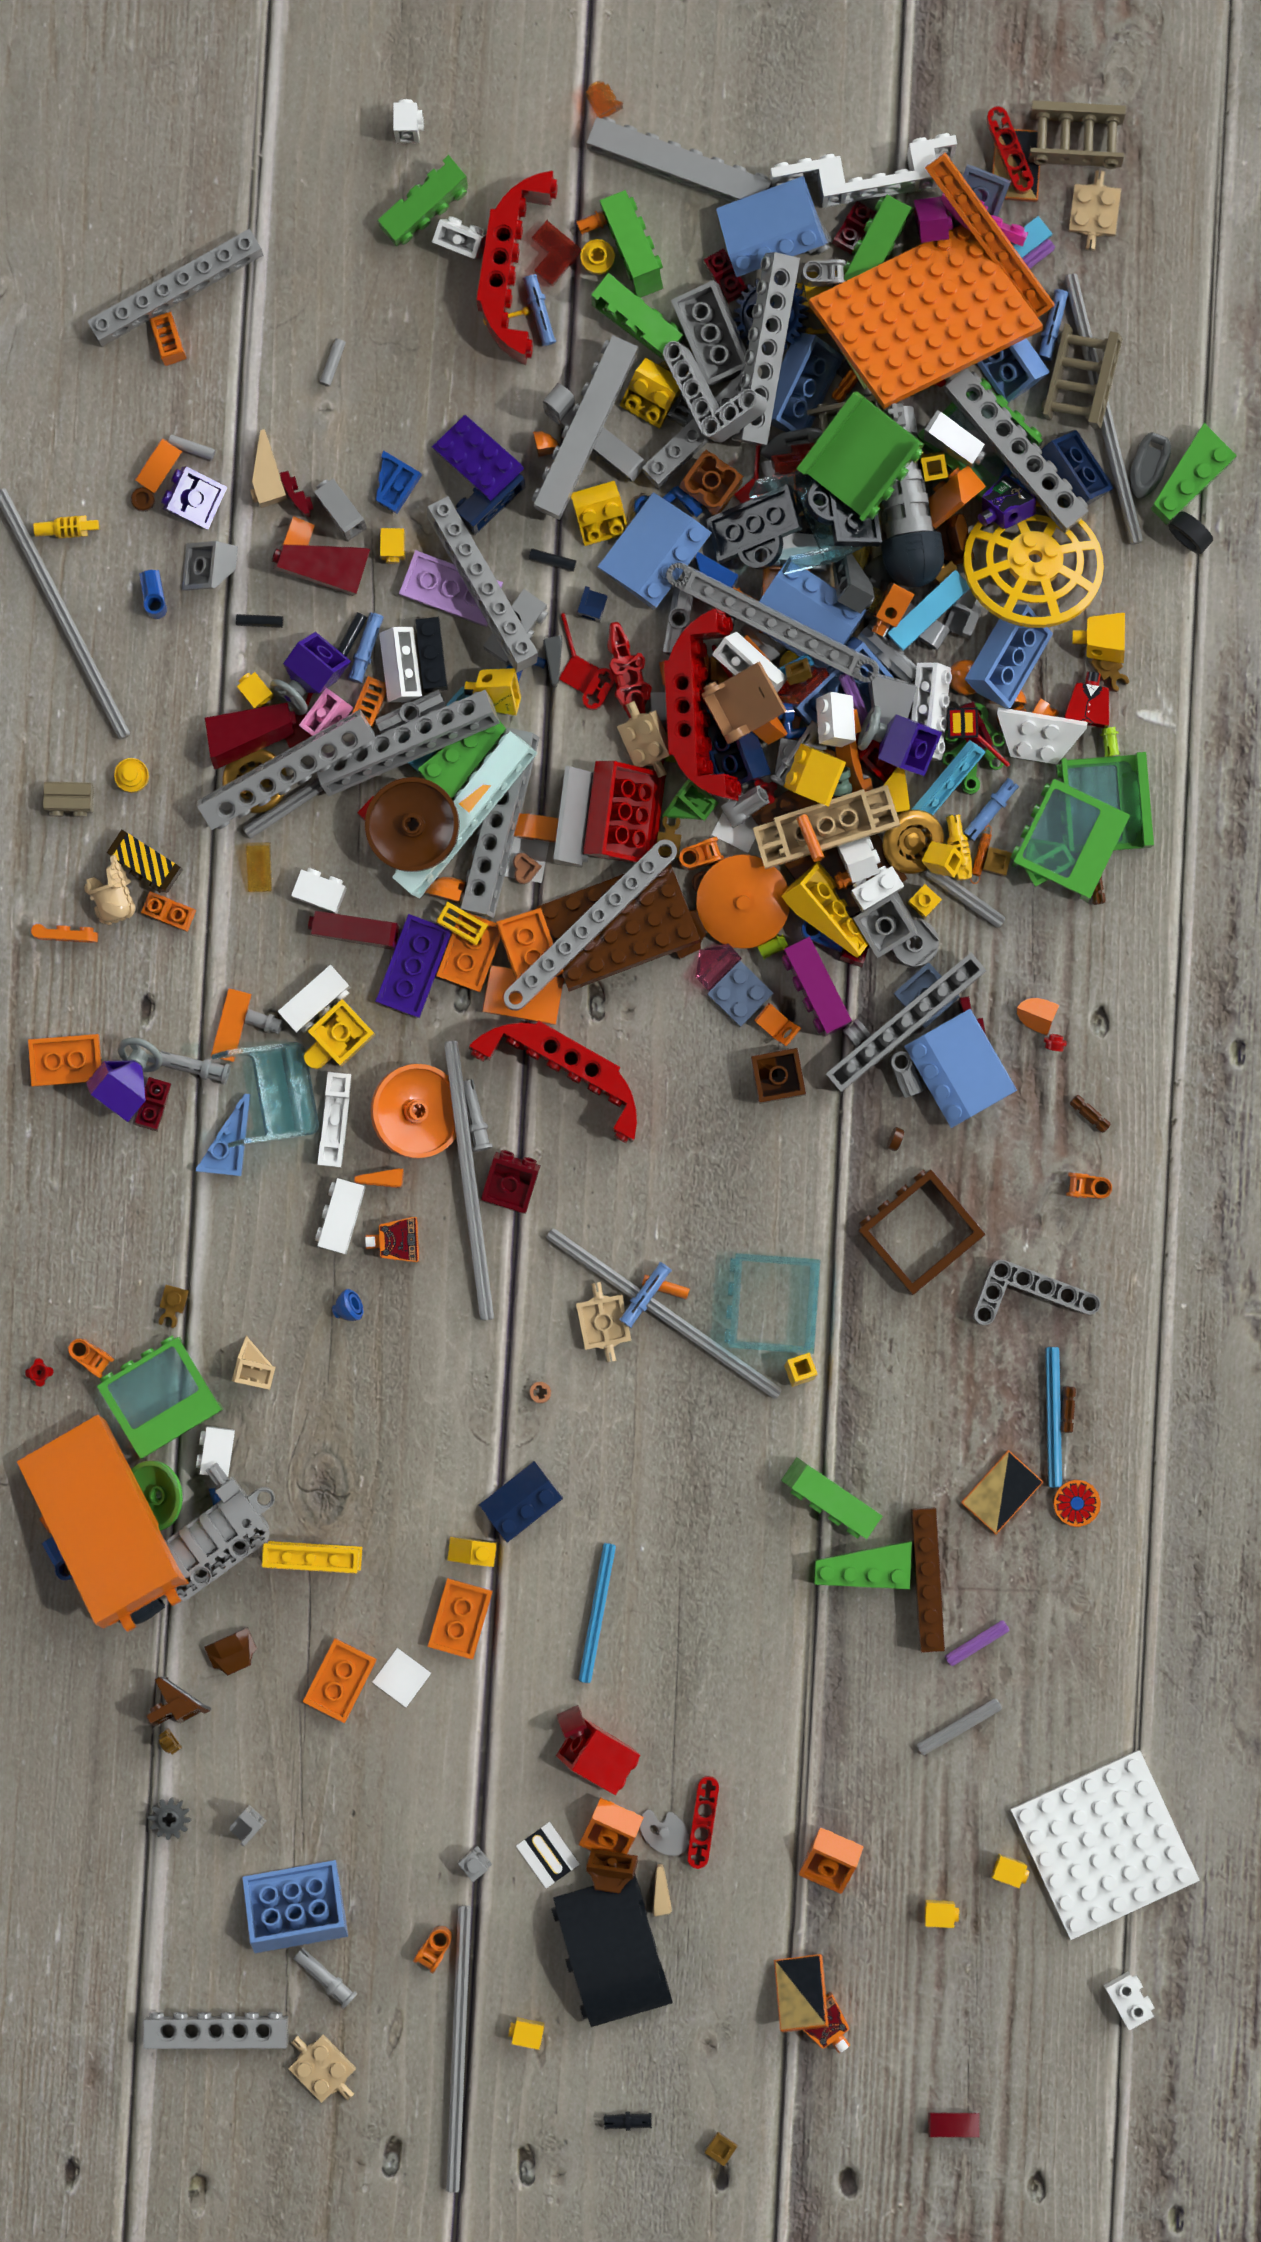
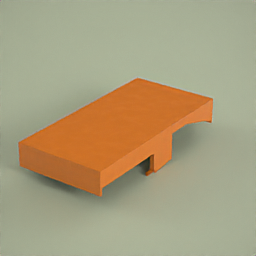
M96 1415L16 1461L96 1625L104 1629L120 1620L124 1629L129 1632L137 1627L131 1619V1613L164 1594L172 1606L182 1601L175 1588L187 1585L189 1582L183 1576L159 1530V1523L104 1418Z

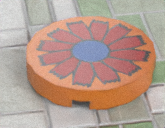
M1067 1481L1057 1489L1054 1496L1053 1507L1055 1514L1062 1522L1069 1526L1081 1527L1088 1525L1097 1517L1100 1511L1101 1500L1099 1493L1093 1485L1086 1481Z

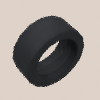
M1179 512L1168 524V528L1173 536L1182 545L1196 554H1202L1213 542V536L1209 530L1187 512Z

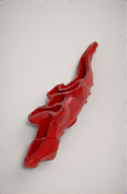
M613 622L609 626L607 648L614 657L610 660L609 667L614 674L617 690L615 696L630 719L632 717L626 704L635 701L640 714L646 713L645 705L650 699L652 687L649 683L644 682L642 675L645 657L641 653L636 655L630 654V644L619 622Z

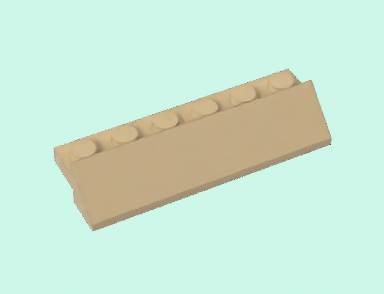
M888 785L866 792L862 789L831 799L829 806L819 803L775 817V821L754 827L753 831L764 867L768 869L811 855L796 820L801 815H808L822 851L901 825Z

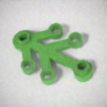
M975 703L995 747H1001L1005 743L1004 734L997 732L987 720V708L980 703ZM948 730L945 732L944 739L946 742L955 743L958 738L954 740L948 739ZM1000 736L1002 738V743H995L994 737ZM966 740L953 751L946 752L943 755L942 762L944 765L948 766L950 764L946 762L945 757L951 755L955 758L967 744ZM986 750L983 756L989 762L990 768L992 770H1000L1003 763L1000 761V766L994 767L992 760L998 758L989 750ZM977 764L961 782L962 791L968 795L975 794L980 788V781L976 777ZM973 780L975 787L969 788L967 781Z

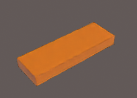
M228 989L211 1057L230 1062L235 1061L252 994Z

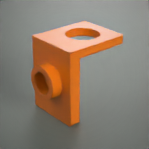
M770 1003L766 1005L754 1020L769 1035L785 1046L790 1043L801 1029ZM792 1029L791 1033L784 1038L785 1033Z

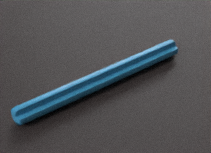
M1047 1347L1045 1349L1048 1486L1059 1488L1062 1486L1060 1356L1058 1347Z
M604 1543L579 1675V1681L583 1683H590L592 1680L616 1546L610 1543Z

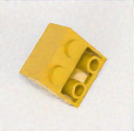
M645 358L636 369L619 406L660 429L681 390L672 372Z
M615 480L572 493L571 500L584 546L621 536L628 525Z

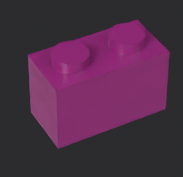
M941 196L914 200L915 223L921 243L949 239V230H952L951 215L949 216L948 209L941 201Z

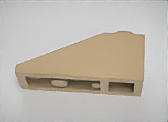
M265 429L260 430L252 479L254 488L250 489L254 503L259 502L261 508L288 500Z

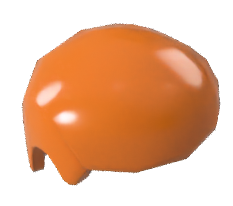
M972 660L957 661L950 667L952 680L949 686L961 695H974L977 693L965 680L974 663Z

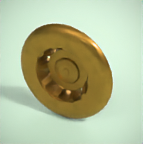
M260 749L226 765L222 776V785L230 783L237 779L238 776L246 774L258 767L259 764H263L276 757V755L268 750ZM255 763V767L249 768L250 764ZM245 767L246 771L241 773L240 771ZM283 768L281 770V773L284 776H287L286 769ZM263 779L260 782L263 787H271L269 785L270 779ZM244 790L240 793V796L244 799H249L246 795L250 794L253 796V794L248 790ZM275 794L270 797L271 800L267 804L260 807L256 805L250 809L249 813H262L272 809L282 800L284 794Z
M923 810L905 811L898 815L901 826L885 831L883 852L886 860L895 870L905 874H916L928 869L922 862L924 853L931 841L944 844V834L939 821L932 814Z

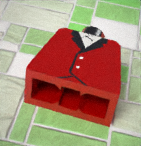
M1088 671L1085 684H1075L1063 718L1085 721L1087 726L1107 728L1109 726V688L1099 686L1100 673Z

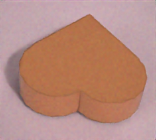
M525 853L517 854L513 859V865L516 869L515 879L520 884L529 883L542 868L540 864Z

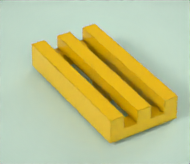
M448 901L436 920V923L476 946L488 927L486 923ZM449 909L479 925L481 927L480 930L473 928L447 911ZM444 916L476 934L475 939L443 921Z

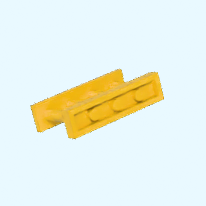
M268 1541V1543L263 1545L262 1567L358 1573V1570L361 1571L363 1547Z

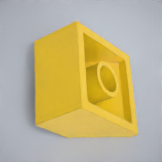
M801 743L794 755L791 769L786 775L784 787L801 796L829 806L846 762L822 750Z

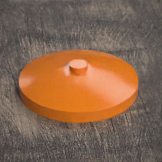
M738 854L723 858L705 873L699 884L696 898L698 916L706 931L724 945L744 949L760 946L774 938L788 918L790 907L781 897L788 889V885L781 872L775 866L765 869L761 857Z
M410 1064L391 1071L381 1080L373 1094L371 1120L377 1136L386 1147L404 1157L426 1158L442 1152L456 1139L449 1076L446 1073L430 1065Z

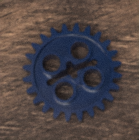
M774 275V281L777 284L779 278ZM755 279V287L748 284L750 290L748 293L741 292L745 297L744 300L736 301L741 305V308L734 309L735 312L740 314L734 321L741 323L737 329L739 332H743L741 335L743 340L748 339V333L753 324L752 310L757 301L758 294L756 288L760 281L759 279ZM799 288L794 290L784 346L785 350L787 349L786 342L794 345L793 337H801V334L798 332L799 328L806 329V326L802 324V320L809 318L803 315V312L807 311L809 307L802 305L807 299L800 296L802 290ZM768 320L766 321V329L770 326ZM763 343V351L766 352V346Z

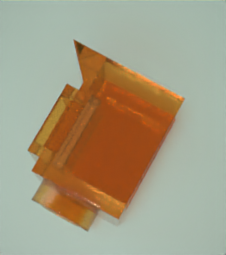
M596 81L588 87L589 90L586 91V98L597 117L601 119L602 117H609L623 109V102L616 100V96L609 84L605 85L604 82Z

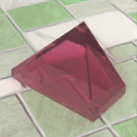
M729 944L702 949L699 951L695 977L710 991L742 958Z

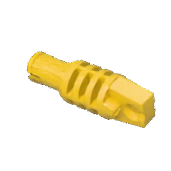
M86 515L57 517L54 521L33 524L35 537L56 535V538L58 537L59 539L88 536V531L100 530L99 520L87 521Z
M960 814L955 815V817L954 815L946 817L949 831L947 844L955 846L964 857L955 875L957 881L972 878V859L968 837L963 835Z

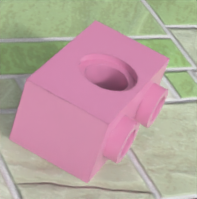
M326 688L299 726L313 736L347 717L354 707Z

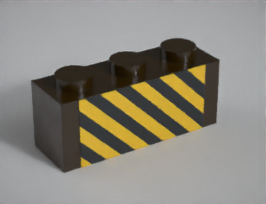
M122 829L106 852L109 856L116 855L117 862L121 866L125 865L130 868L129 874L141 881L144 877L150 881L148 886L159 893L162 890L168 893L183 871L180 866Z

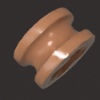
M536 1382L530 1388V1396L535 1402L544 1403L550 1399L551 1389L544 1382ZM541 1386L542 1389H547V1395L544 1394L545 1398L540 1399L539 1396H534V1390L537 1391L536 1387Z

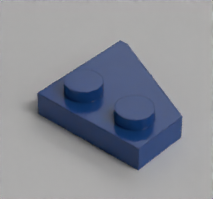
M383 451L381 456L383 459L382 468L379 472L380 484L377 489L376 501L397 514L422 477V474L386 451Z

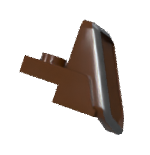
M158 1677L155 1681L167 1704L159 1703L149 1709L151 1713L146 1716L154 1727L172 1717H175L176 1721L181 1724L201 1712L203 1714L210 1712L211 1707L201 1703L168 1680L169 1677Z

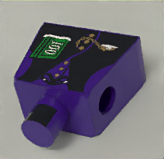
M1005 474L982 496V513L978 515V519L983 526H987L994 521L1001 528L1007 529L1036 514V497Z

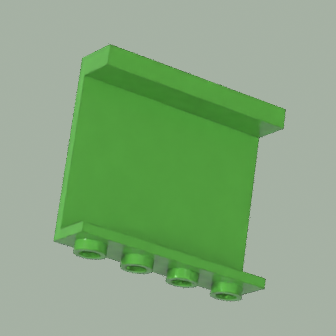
M853 392L797 467V470L802 474L810 475L861 516L859 519L866 521L870 518L872 520L880 511L878 505L883 499L887 501L895 491L892 487L896 481L901 482L908 474L909 470L906 468L912 461L915 463L923 454L921 448L924 446V443L859 392Z

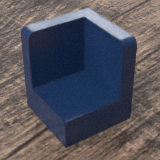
M585 586L577 615L600 623L608 598L607 595L592 591L590 587Z

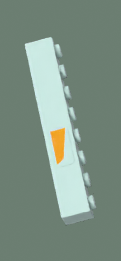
M510 731L504 735L494 752L486 756L481 768L470 776L469 783L464 789L459 790L454 797L453 802L458 810L460 829L457 842L448 857L437 866L425 871L404 872L396 869V873L392 878L410 894L421 898L538 752Z

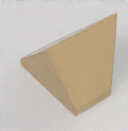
M247 1335L237 1358L232 1381L270 1390L276 1367L271 1365Z

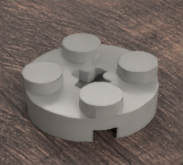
M913 920L918 933L913 938L921 939L919 943L921 948L911 949L909 946L911 941L908 939L895 947L893 953L901 963L910 967L926 965L935 957L939 943L937 932L929 923Z

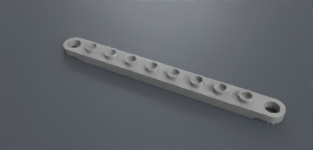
M684 563L672 564L667 569L666 577L671 585L862 682H871L878 676L879 666L873 659ZM675 568H681L685 572V578L682 581H676L673 578L672 573ZM867 663L873 667V674L870 677H865L861 674L860 669L863 664Z
M660 840L506 990L504 1003L507 1008L515 1011L521 1010L676 858L677 848L675 844L670 840ZM668 846L672 852L671 856L668 858L661 857L658 853L659 848ZM513 992L521 994L522 1002L512 1004L509 1001V995Z

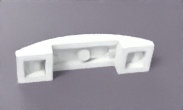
M328 1072L326 1099L317 1165L340 1168L342 1166L349 1110L351 1074Z

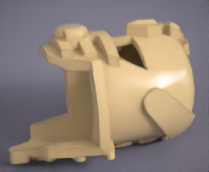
M116 855L110 856L111 865L106 868L108 884L103 885L100 880L92 877L86 879L87 884L84 887L86 893L91 896L90 900H94L97 905L94 907L97 918L100 919L101 923L107 925L131 918L135 912V904L126 886L131 880L127 878L126 871L117 862Z

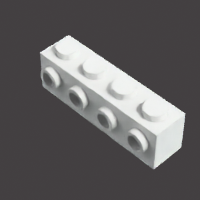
M917 663L915 677L917 689L913 699L911 720L942 732L931 759L942 761V755L945 751L944 735L947 728L946 714L950 701L948 693L949 684L952 680L951 668L940 663Z

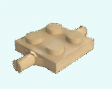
M1099 170L1095 171L1094 184H1075L1069 232L1081 233L1087 236L1085 249L1090 250V242H1092L1091 251H1095L1096 237L1116 236L1121 197L1120 188H1110L1103 185L1104 171H1101L1100 180H1098Z
M635 701L626 704L632 718L617 726L634 766L653 765L658 778L666 775L667 773L661 761L670 756L668 736L656 710L640 714Z
M597 1282L598 1292L596 1284L593 1283L591 1285L594 1298L587 1302L576 1304L585 1350L593 1348L604 1349L606 1362H611L609 1352L611 1353L612 1361H617L614 1347L619 1343L631 1341L629 1327L619 1320L625 1313L623 1295L603 1296L601 1282Z
M324 2034L308 2046L299 2036L291 2042L300 2052V2055L289 2067V2070L321 2103L330 2094L337 2091L347 2101L354 2095L345 2085V2082L356 2070V2067Z

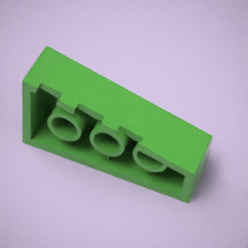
M449 155L442 160L445 163L443 167L437 170L433 168L427 174L428 177L423 185H415L406 195L407 200L400 199L378 219L379 226L396 247L401 243L402 245L408 243L413 238L412 234L415 231L425 229L431 223V218L436 214L442 215L449 208L448 204L455 199L458 201L466 195V190L468 189L467 176Z
M626 190L601 199V210L613 239L616 238L615 243L621 259H625L623 260L630 281L633 280L635 294L641 298L662 290L663 284L660 269L663 268L659 255L654 256L652 249L655 248L650 235L645 236L643 230H646V226L642 216L637 217L635 213L638 208L634 198H629Z
M889 195L879 199L875 210L878 212L874 220L871 218L868 220L864 231L867 233L863 241L859 239L854 247L853 252L856 255L853 261L848 260L843 269L845 274L844 280L847 281L882 264L885 258L889 257L894 248L896 237L898 238L905 228L906 218L908 215H912L914 208Z
M610 273L605 276L591 294L592 306L665 362L666 360L663 356L665 345L671 341L679 343L682 341V330L672 322L669 324L663 319V315L654 308L651 309L639 296L633 294Z
M1205 423L1200 428L1151 507V510L1166 525L1179 512L1184 510L1237 457Z
M500 722V724L444 747L418 768L419 773L424 779L432 781L443 788L454 801L456 793L464 789L470 776L475 771H478L486 756L498 745L502 735L506 733V728Z
M797 1457L781 1479L782 1482L792 1488L790 1491L792 1495L801 1501L804 1497L811 1501L809 1504L811 1508L819 1513L822 1510L829 1513V1520L838 1526L841 1523L848 1526L846 1531L857 1539L860 1535L868 1539L883 1517Z
M912 1541L815 1559L814 1584L910 1589Z

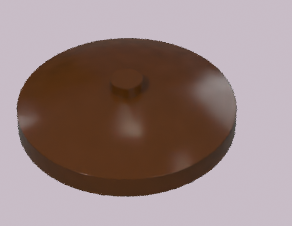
M417 777L401 778L385 785L373 797L365 817V833L372 851L388 866L404 872L425 871L444 861L453 850L460 829L458 810L449 794L436 783Z

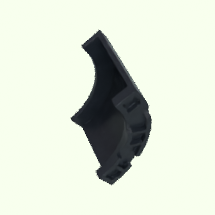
M634 1874L632 1880L627 1882L620 1893L595 1890L594 1886L553 1897L555 1907L551 1908L555 1922L559 1921L569 1956V1958L565 1959L569 1973H574L583 2005H580L583 2019L588 2018L591 2027L673 2003L662 1963L657 1953L656 1943L649 1925L636 1874Z

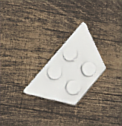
M1000 707L997 709V715L1010 756L1014 758L1058 764L1087 729V722Z

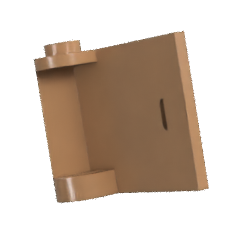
M760 661L719 685L713 682L703 688L704 693L701 694L727 744L735 742L787 711Z

